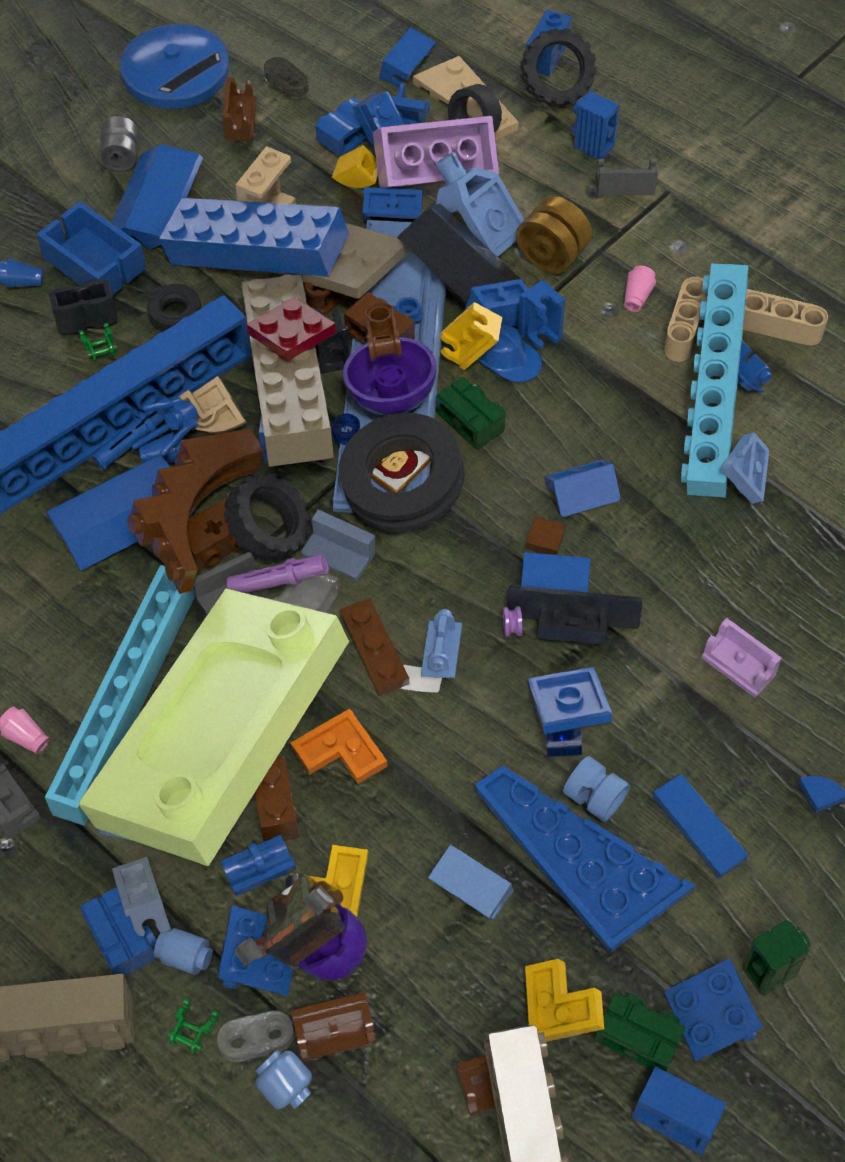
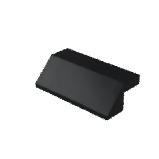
M441 203L429 207L397 237L466 303L471 295V287L521 279Z

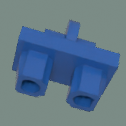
M281 835L258 845L252 843L247 846V850L221 861L222 868L235 896L244 894L255 887L296 870L295 863Z

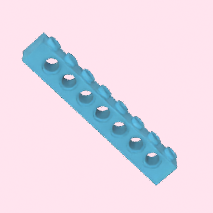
M711 263L710 276L704 275L703 294H708L707 301H701L700 320H705L704 328L698 327L697 346H702L701 354H695L694 372L699 373L698 381H692L691 399L696 400L695 408H689L687 424L688 427H693L692 436L686 435L684 454L689 455V464L683 463L681 482L687 483V495L726 498L728 477L722 471V466L731 451L748 286V265ZM722 323V324H726V325H724V326H718V325H716V324ZM714 350H722L723 352L717 353V352H713V351H714ZM718 376L720 379L714 380L710 379V377ZM709 403L718 404V405L715 406V407H709V406H707V404H709ZM708 430H711V431H714V432H716V433L711 434V435H707V434H704L703 432L708 431ZM703 458H709L713 461L709 463H703L699 460Z

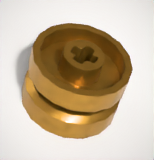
M550 196L544 198L516 229V241L523 255L535 267L547 273L559 274L565 272L592 241V229L584 213L572 202L562 197Z

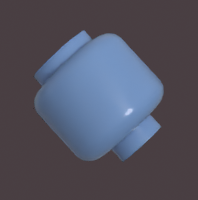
M277 1049L255 1070L259 1075L255 1081L256 1088L276 1109H283L288 1104L295 1109L311 1094L307 1086L312 1080V1073L292 1051H284L281 1054Z

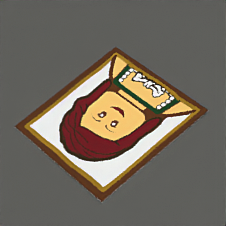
M405 450L395 452L380 461L374 468L371 479L389 492L397 494L432 462V459L421 451Z

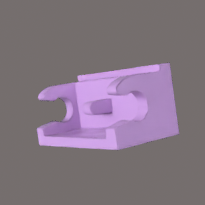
M728 618L721 623L716 637L710 636L706 643L705 651L701 656L703 660L754 698L776 676L782 659Z

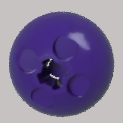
M399 337L402 357H397L395 354L377 357L376 361L372 362L368 343L357 348L348 357L343 368V379L349 394L364 409L383 416L407 413L418 407L431 392L436 378L435 357L431 350L423 343L414 339Z

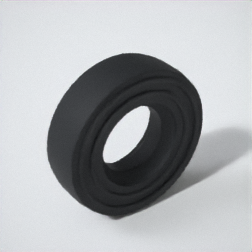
M169 284L160 287L150 296L147 305L151 323L162 332L202 308L201 300L196 291L183 284ZM173 302H181L186 306V310L179 315H167L163 311L166 305Z

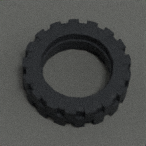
M554 28L541 33L524 51L523 60L520 64V69H522L521 79L527 86L525 88L529 94L532 93L535 96L534 99L539 103H546V106L563 107L580 99L592 86L593 78L597 71V67L594 64L596 57L590 50L592 48L588 41L584 42L583 36L579 33L574 34L571 30L565 28L563 30ZM557 44L566 46L574 52L579 60V79L568 90H551L538 77L537 59L542 50L548 46Z
M256 473L252 477H247L229 493L230 497L225 501L224 507L227 508V511L224 512V518L229 523L227 527L231 535L234 534L237 539L235 542L240 548L244 547L247 549V552H251L254 557L256 555L259 556L262 561L268 562L270 559H273V562H277L284 557L290 556L307 541L306 537L311 531V527L308 526V523L311 522V517L306 512L307 504L305 500H301L298 496L300 494L295 487L291 488L288 485L289 482L281 478L279 480L276 478V475L271 473L264 476L263 473ZM251 496L267 499L277 507L286 524L285 538L278 539L269 536L258 527L249 509Z

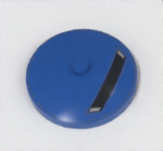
M187 24L163 25L141 33L126 46L120 59L121 77L128 92L145 104L169 109L193 106L211 98L225 84L230 69L228 52L224 43L212 32Z

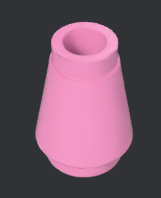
M639 265L635 266L628 273L624 307L627 310L639 312L656 285V274L651 268Z
M13 706L0 718L2 737L34 752L36 755L40 754L48 745L50 738L45 735L24 709L19 710Z

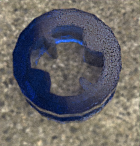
M349 413L340 414L333 420L332 428L335 441L341 445H347L349 440L360 430V421L355 415ZM346 426L352 427V431L347 429V432H342L341 428L343 427L346 430Z

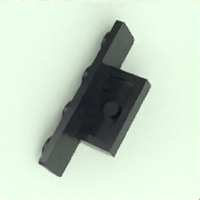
M511 585L508 589L507 607L512 611L515 607L520 606L522 618L539 620L538 638L554 642L564 640L592 645L595 643L605 644L607 626L638 629L642 611V598Z

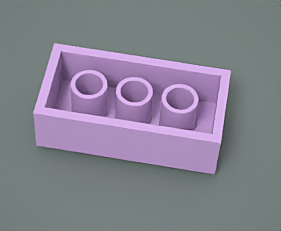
M492 116L381 127L373 132L380 188L398 189L446 183L435 163L452 152H456L457 158L466 171L478 168L499 175Z

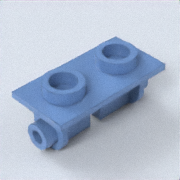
M447 609L440 610L434 616V621H429L421 676L455 678L462 623L454 622L451 611Z

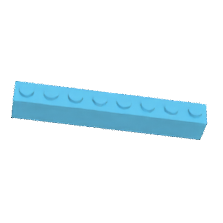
M160 565L45 796L53 816L86 825L88 817L78 803L137 719L195 598L193 589L190 592L179 594L174 582L169 581L167 578L165 566Z

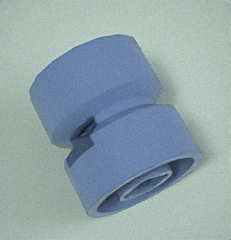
M587 756L570 775L564 786L563 793L579 805L587 803V810L603 822H606L624 801L629 792L630 784L614 773L606 775V768L590 756Z

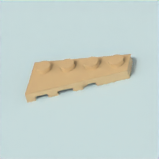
M460 56L413 76V85L419 89L424 87L436 101L442 100L449 104L451 96L457 90L474 84L485 85ZM469 97L467 102L469 118L483 117L481 108L476 100ZM501 102L502 121L499 129L494 133L495 141L518 131L519 122Z

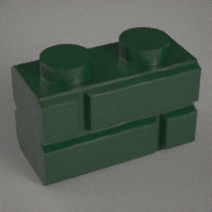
M462 376L453 382L450 387H446L437 394L436 412L476 449L480 450L491 439L494 440L504 432L506 419L504 408L496 401L492 403L477 383L471 384Z
M786 919L774 926L771 932L766 931L754 938L744 960L743 970L760 994L765 996L778 988L780 983L783 985L797 976L806 959L805 957L809 953L810 941L802 928L795 927L792 921L790 922Z
M615 993L604 1016V1029L597 1031L594 1042L652 1071L657 1066L667 1072L686 1027L679 1024L680 1019L671 1012L660 1010L657 1013L645 1007V1002L634 994L625 993L622 996Z

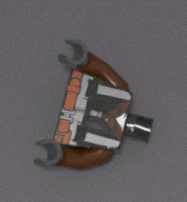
M300 873L288 876L285 881L286 889L271 899L267 905V921L262 937L255 941L252 937L244 940L235 947L234 953L244 967L249 965L254 959L258 960L269 954L290 968L295 967L345 930L344 923L337 909V906L343 902L342 892L325 881L316 882L311 877Z

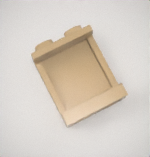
M266 146L235 184L237 200L296 204L294 197L280 191L279 176L291 163V157Z

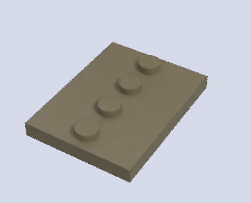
M346 223L349 235L329 277L302 274L301 276L302 281L305 283L307 281L312 285L359 299L411 250L397 237ZM276 273V274H279V275H282V276H283V275H299V274H289V273Z

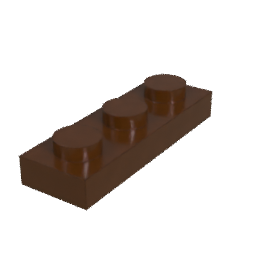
M371 598L339 609L340 617L377 695L381 696L409 685V676Z

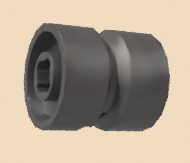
M113 116L106 119L101 127L99 161L109 170H129L136 161L138 128L133 121L125 117Z

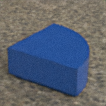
M807 776L800 778L798 782L799 787L815 813L845 801V790L828 778Z

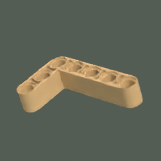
M690 277L682 283L668 326L664 347L666 357L672 361H685L691 355L698 327L701 324V301H707L708 294H703L704 278ZM747 289L743 330L812 346L821 342L828 321V314L825 309L817 305Z

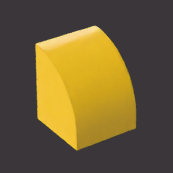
M362 145L339 157L332 178L352 188L372 186L375 184L378 176L376 157Z

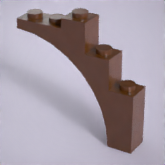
M251 428L181 440L179 453L175 457L176 466L158 469L155 484L152 485V497L133 501L131 514L127 517L129 531L131 534H135L141 547L153 546L156 556H160L165 565L167 578L169 581L174 582L179 594L192 591L198 570L189 547L187 524L190 515L199 503L218 487L236 478L258 473L264 450Z

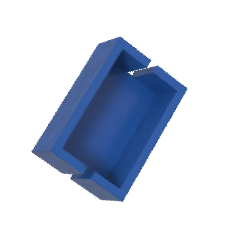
M81 201L61 215L67 239L66 242L61 223L57 219L36 234L43 259L80 286L94 280H108L113 296L123 288L122 281L128 284L146 269L142 245Z

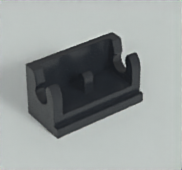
M315 308V309H314V310H316L317 312H319L320 314H322V312H321V310H320L319 308ZM337 308L332 309L334 318L331 320L335 323L336 333L315 345L321 374L343 370L345 362L350 356L347 325H343L341 314Z

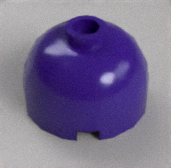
M341 905L333 907L335 918L339 916L344 930L296 964L308 975L323 981L340 980L352 973L361 964L367 946V935L363 924L349 909ZM328 909L323 910L319 916L315 914L309 919L312 923L307 927L306 931L313 929L312 931L301 934L303 931L299 929L302 944L330 923ZM296 940L294 941L292 952L297 948Z

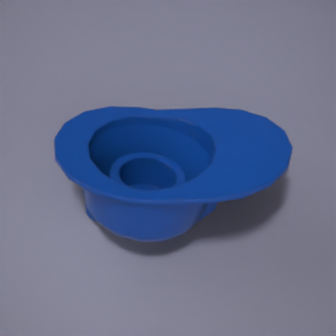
M501 325L498 342L477 359L481 364L511 382L521 383L530 381L541 370V358L538 352L525 343L519 332L509 325Z

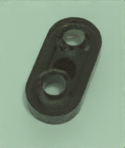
M273 57L264 63L263 68L266 81L283 95L291 99H299L307 95L309 92L308 77L287 59Z

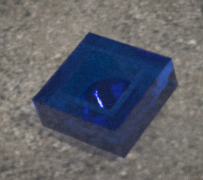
M581 728L545 734L547 757L582 755Z

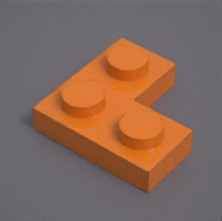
M350 708L291 742L292 751L309 775L340 758L356 783L359 784L387 767V760Z

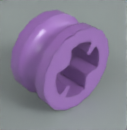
M520 606L515 607L512 611L508 607H503L505 637H510L511 633L522 636Z

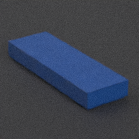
M682 774L653 792L652 797L718 879L747 860L749 855Z

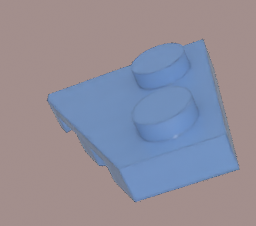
M755 432L741 437L722 466V471L735 484L739 492L743 493L752 504L764 501L770 451Z

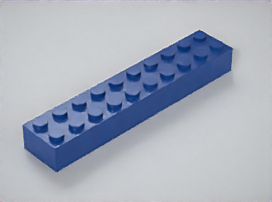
M223 295L207 303L189 317L183 318L179 323L166 331L157 334L153 339L140 347L131 350L124 357L105 366L98 373L79 382L64 394L53 398L38 410L27 414L12 426L1 430L0 515L90 459L91 454L95 453L131 424L140 411L144 413V405L156 403L162 396L171 401L187 390L194 393L217 376L219 377L251 356V349L247 333L246 316Z

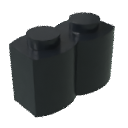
M94 280L84 283L80 287H61L49 293L59 333H76L88 326L104 327V323L110 325L118 320L108 280Z

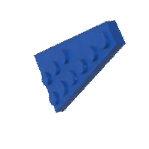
M501 766L474 786L476 794L609 954L695 889L696 885L686 879L682 881L666 871L667 867L657 861L653 863L634 851V847L588 818L582 819L569 810L570 807L559 800L555 802L538 791V787L504 766Z

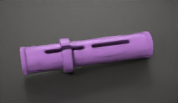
M323 553L298 560L290 558L280 565L229 576L227 578V586L230 590L250 593L288 583L296 585L300 584L301 580L328 574V563Z

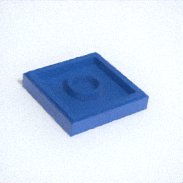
M594 667L528 678V688L544 734L612 722V712Z

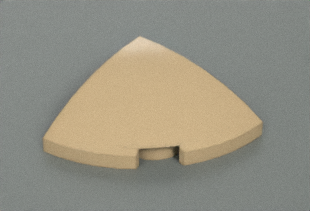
M218 376L194 393L187 390L179 396L182 401L191 402L197 409L198 426L193 428L192 431L196 429L209 432L210 434H218L234 430L247 423L227 387Z

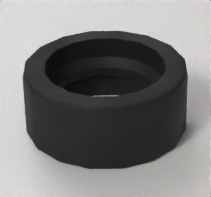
M474 84L457 90L451 96L448 104L449 120L469 118L467 102L469 97H472L480 106L483 117L492 116L494 133L499 129L502 121L500 102L495 93L486 85Z

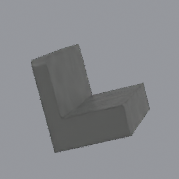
M247 552L195 578L193 585L195 600L205 617L209 614L224 590L228 589L227 578L229 576L256 570L254 556L251 552ZM264 589L246 594L266 598L269 596V591Z

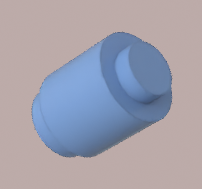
M177 928L160 933L154 948V956L161 959L162 964L193 975H197L201 969H207L213 954V950L209 948L208 939Z

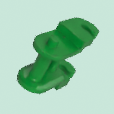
M107 323L103 324L106 332L105 339L92 343L89 338L85 337L83 330L79 331L85 351L90 350L91 353H88L89 358L93 357L94 362L97 361V356L107 353L115 356L114 350H117L116 345L112 346L114 341ZM107 343L108 347L94 351L93 347Z
M185 998L183 1008L179 1007L175 1015L177 1024L173 1032L170 1031L168 1037H170L169 1045L173 1046L176 1042L190 1047V1054L194 1055L197 1050L201 1051L203 1047L201 1042L204 1036H211L219 1019L220 1012L214 1010L212 1012V1019H208L206 1025L198 1027L186 1022L184 1019L191 1005V999ZM184 1027L197 1032L194 1040L181 1035Z

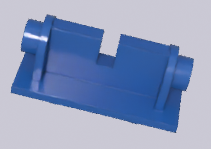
M742 340L738 383L748 391L754 389L763 393L765 390L760 384L761 382L765 384L772 378L771 369L756 354L746 361L745 359L753 350Z

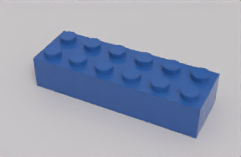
M181 198L159 240L171 265L329 277L349 232L340 207Z

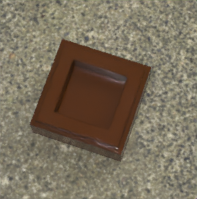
M534 517L525 549L557 555L566 525Z

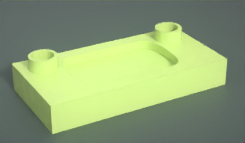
M225 589L78 803L94 827L209 866L349 643L338 617L304 607Z

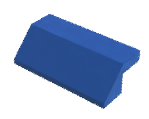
M162 144L143 152L111 223L127 235H133L149 250L161 245L159 238L181 198H187L203 157L197 153Z
M158 455L46 511L60 541L65 542L80 571L138 542L135 534H131L129 531L127 517L131 514L134 500L152 497V485L155 484L158 469L170 467L163 456Z

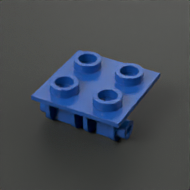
M231 906L218 978L223 980L222 985L226 988L236 989L239 983L287 997L293 971L292 948L295 941L294 931L287 935L285 944L279 950L258 960L254 959L249 965L244 967L233 950L250 937L254 941L262 937L269 916Z
M731 958L664 991L674 1015L680 1019L679 1024L686 1027L683 1035L696 1062L741 1039L744 1042L753 1040L758 1036L756 1032L763 1029V1025Z

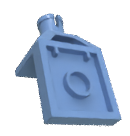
M452 152L435 163L446 182L438 191L436 205L441 203L450 213L459 211L470 231L498 257L516 241V229L523 222L524 218L497 173L478 168L466 171L457 158L456 152Z

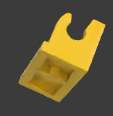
M474 302L441 332L440 339L446 344L452 345L454 352L446 347L440 352L447 359L459 364V368L465 370L498 342L502 317Z

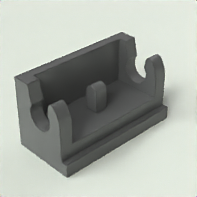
M598 159L596 171L598 196L655 195L658 167H655L656 159L649 160L648 168L607 169L604 167L605 159Z
M3 763L0 765V830L6 839L9 840L41 819V817Z

